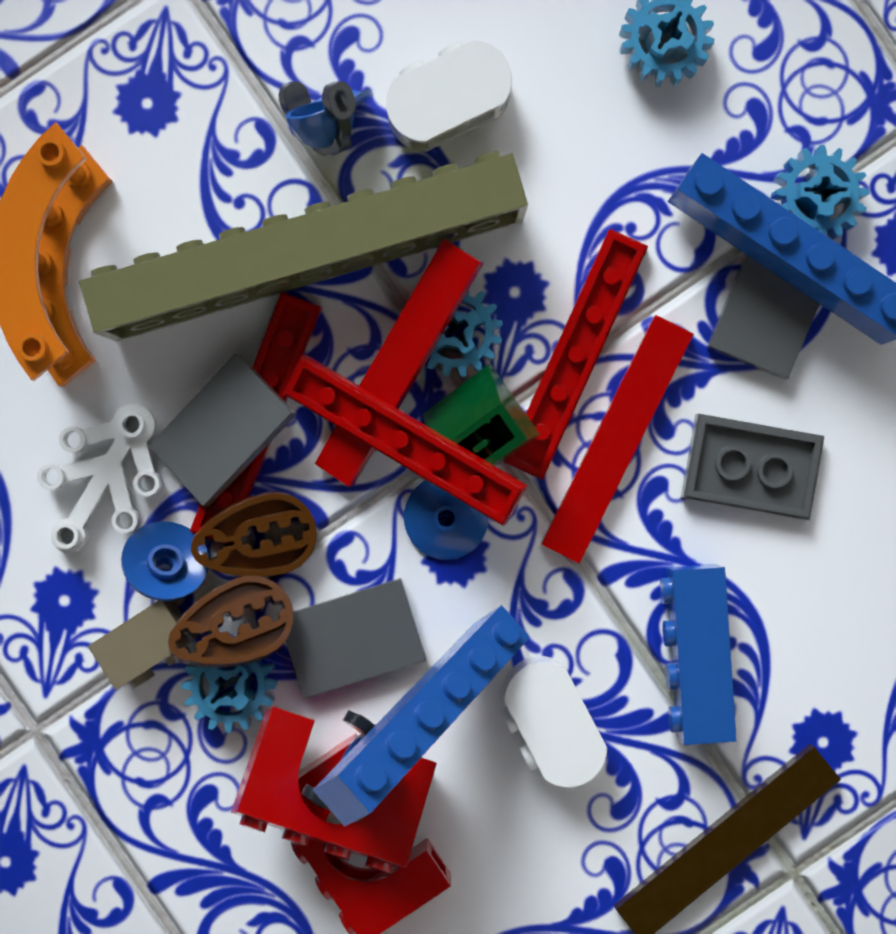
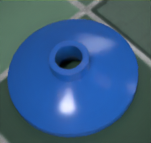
M427 480L423 481L412 491L405 505L404 525L409 539L421 552L436 559L450 560L467 555L480 544L488 527L489 517ZM447 509L453 512L455 519L451 525L443 526L439 523L438 514L442 510Z
M167 521L150 523L137 529L126 541L121 556L122 571L127 582L141 595L157 601H176L193 594L203 584L209 569L200 565L191 553V540L195 533L189 532L190 529L184 525ZM205 544L198 546L199 552L206 551L208 554ZM165 563L171 567V571H161L156 566Z

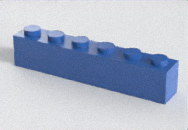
M701 153L667 201L668 203L880 345L896 340V282L705 154Z
M502 605L476 621L331 770L313 791L344 827L370 814L528 641L529 635Z

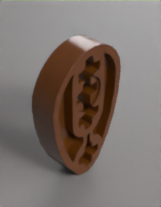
M280 491L264 492L227 506L211 517L193 535L191 553L200 565L225 574L260 577L285 574L300 567L311 555L317 537L316 524L310 510L295 496ZM293 517H297L301 523H307V529L301 531V538L294 539L291 533H285L280 536L281 542L278 544H273L270 538L260 539L259 547L251 548L249 542H241V537L248 535V527L255 526L258 532L263 533L269 530V523L276 521L280 528L289 527L291 525L290 519ZM208 535H213L215 542L222 541L226 543L233 541L232 543L223 544V547L218 548L216 551L217 556L213 558H208L206 551L199 552L198 546H202L205 543L204 537Z
M260 576L236 578L200 598L183 614L170 632L168 639L169 652L180 663L204 668L240 666L270 657L283 646L292 629L293 608L291 601L278 584ZM270 600L273 606L281 605L283 608L278 613L277 621H272L271 617L267 615L258 620V628L252 629L249 623L240 625L237 629L236 637H231L228 631L220 633L218 628L223 626V617L230 616L232 621L240 620L244 616L245 608H250L253 613L264 610L265 601ZM183 632H188L191 637H203L201 641L196 643V652L189 654L186 648L178 649L176 647V644L181 642V634Z

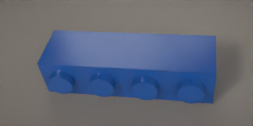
M718 564L665 567L666 578H660V597L662 604H668L669 621H663L662 632L665 647H671L672 663L665 665L668 690H674V706L668 707L671 733H676V736L684 745L737 742L725 567Z

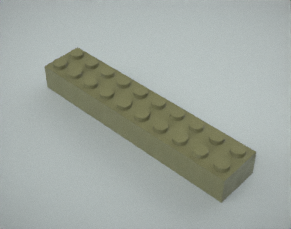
M500 151L489 152L475 159L476 164L459 169L458 164L445 165L435 169L432 172L433 177L416 181L414 176L398 179L390 183L391 189L375 194L372 189L360 190L348 195V202L331 206L330 202L316 203L306 207L304 215L288 219L286 214L272 216L263 220V227L249 231H245L244 227L228 229L219 234V240L203 244L202 240L187 241L176 246L177 252L161 257L158 252L143 254L133 259L134 265L118 269L117 265L96 268L90 272L92 277L79 281L93 332L118 342L274 296L281 292L291 291L437 248L443 239L454 243L521 223L524 220L528 203L514 155L511 153L502 156Z

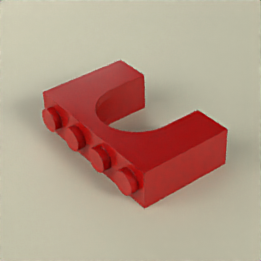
M275 706L267 709L231 813L242 816L239 825L264 833L267 825L284 830L282 839L303 846H307L309 839L326 844L324 853L349 860L351 853L367 857L365 866L382 872L391 873L392 866L406 868L437 763L421 757L370 814L345 827L343 824L330 823L317 817L307 807L300 794L298 783L299 768L315 720Z
M357 733L299 771L298 783L300 793L305 784L315 788L341 760L350 743L358 736ZM301 795L307 807L317 817L327 821L331 811L313 805L306 797ZM428 838L412 848L406 868L392 866L391 873L350 865L339 857L324 853L326 844L309 839L307 846L291 842L292 850L302 864L308 862L316 873L315 882L321 894L327 900L332 898L341 910L339 918L349 934H381L451 887V872Z

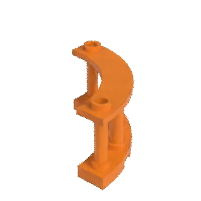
M56 122L36 140L23 156L10 177L0 200V326L15 358L32 381L38 379L48 370L56 383L61 387H65L96 361L82 339L72 311L69 310L65 286L68 285V264L71 252L69 245L77 224H81L90 206L113 180L83 145L78 148Z

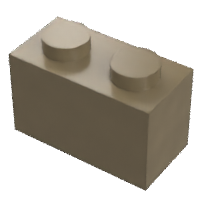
M157 601L87 646L115 690L129 683L133 690L155 676L151 667L162 660H165L168 666L177 662L169 652L168 639L170 632L183 614L175 601ZM183 632L181 634V642L176 644V647L178 649L186 648L188 653H190L191 651L187 644L198 637H191L188 632Z

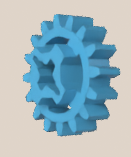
M637 0V10L632 8L627 10L624 19L628 24L622 25L619 31L620 37L628 39L621 44L619 49L620 54H631V58L626 66L628 70L639 66L642 69L639 80L644 81L649 74L654 75L655 86L660 87L665 77L670 78L673 86L678 85L682 78V72L689 79L693 78L698 71L696 65L704 66L709 58L705 51L710 50L715 41L714 38L706 36L713 28L714 22L711 20L702 21L701 19L707 9L705 4L694 8L691 6L693 0H651V2L649 0ZM658 12H669V13L660 14V15L657 14ZM686 22L689 24L693 35L688 32ZM671 26H674L675 28L671 34L672 38L668 43L665 42L661 49H658L661 42L660 38L665 32L669 31ZM639 39L645 42L647 54L642 49ZM672 59L675 60V61H677L676 63H668V64H667V63H660V62H664V61H668V60H672Z
M820 145L816 148L813 156L805 148L797 154L798 161L791 157L783 164L786 172L778 173L773 180L782 188L771 193V199L781 200V206L824 235L828 233L833 240L843 234L842 228L849 230L857 224L852 215L859 216L866 211L867 207L858 201L870 194L869 189L859 188V182L867 175L865 172L856 174L853 172L852 168L857 162L855 157L847 162L841 160L843 151L841 148L836 149L830 156L827 155L825 145ZM809 168V173L806 174V182L794 184L798 175L803 170ZM818 187L820 194H826L829 197L822 201L821 195L814 194L811 191ZM845 204L838 217L830 220V216L834 214V206Z
M468 290L460 304L470 306L474 310L468 313L456 311L451 319V322L454 321L457 326L462 324L467 326L463 332L466 347L455 336L449 339L445 336L449 332V326H447L429 356L430 360L428 361L427 369L431 371L438 364L442 365L443 377H448L451 369L457 368L460 377L465 378L466 367L472 365L479 372L482 369L480 362L482 357L491 361L495 358L489 346L501 345L502 338L493 335V330L501 328L503 323L502 320L491 319L490 316L496 311L497 306L491 304L485 307L482 304L485 297L483 291L479 292L475 297L469 296L470 290ZM484 324L485 338L481 347L477 350L472 341L473 332ZM445 348L455 350L460 353L463 359H448L437 352H441Z
M261 660L246 665L226 668H204L188 664L185 667V671L192 675L193 678L184 681L182 688L192 690L193 695L184 703L186 706L195 704L198 706L199 710L194 716L196 720L203 718L205 715L210 718L208 729L213 730L219 722H223L226 733H231L236 722H239L240 726L246 730L251 726V715L259 721L264 717L265 711L261 705L271 706L274 703L275 698L267 693V690L275 689L278 686V680L268 679L267 674L275 668L274 663L263 665ZM242 672L243 675L237 680L238 683L235 688L219 696L218 693L223 689L226 680ZM255 672L258 681L256 696V692L251 688V674ZM203 677L209 681V695L207 697L203 689ZM234 706L238 711L228 712L218 707Z

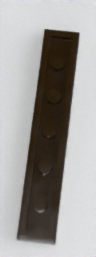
M807 745L615 903V910L635 934H655L841 780L840 777L813 745Z

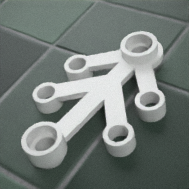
M136 403L126 404L115 412L112 422L85 429L68 427L60 433L59 444L63 450L70 453L82 452L87 448L88 444L114 439L105 455L63 466L47 464L39 469L37 481L42 488L47 490L60 489L66 482L93 476L67 519L58 521L51 530V541L59 551L71 553L79 551L87 545L90 532L86 523L108 486L115 508L111 520L113 528L119 533L126 534L136 531L140 526L141 517L133 507L122 462L131 449L138 471L133 481L135 491L141 496H154L160 492L163 484L162 478L155 472L148 441L154 435L156 421L153 413L147 407ZM134 416L139 420L140 425L136 432L131 433L126 428V422L130 417ZM73 432L78 433L80 436V444L76 448H72L68 444V437ZM51 469L56 470L59 476L57 483L54 485L49 484L46 480V474ZM146 475L151 476L155 481L154 488L149 492L145 491L141 486V481ZM124 512L129 513L133 518V524L128 529L120 524V516ZM64 528H69L74 533V539L70 544L65 543L61 538Z

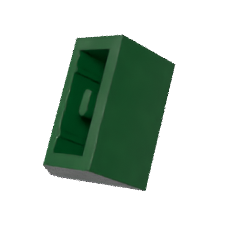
M491 364L485 366L423 413L426 426L495 467L540 435Z

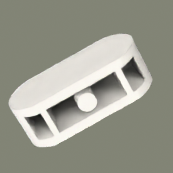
M477 40L470 41L464 45L461 42H455L443 48L438 53L439 57L425 64L422 61H416L404 67L399 72L400 76L394 78L390 84L386 97L388 120L395 137L412 150L427 152L501 116L508 105L512 74L507 59L496 47Z
M535 656L515 665L504 682L503 698L507 707L501 709L500 712L511 733L519 730L527 745L521 747L520 750L530 770L534 771L539 768L547 782L559 787H577L591 781L604 765L607 756V746L563 663L550 657Z

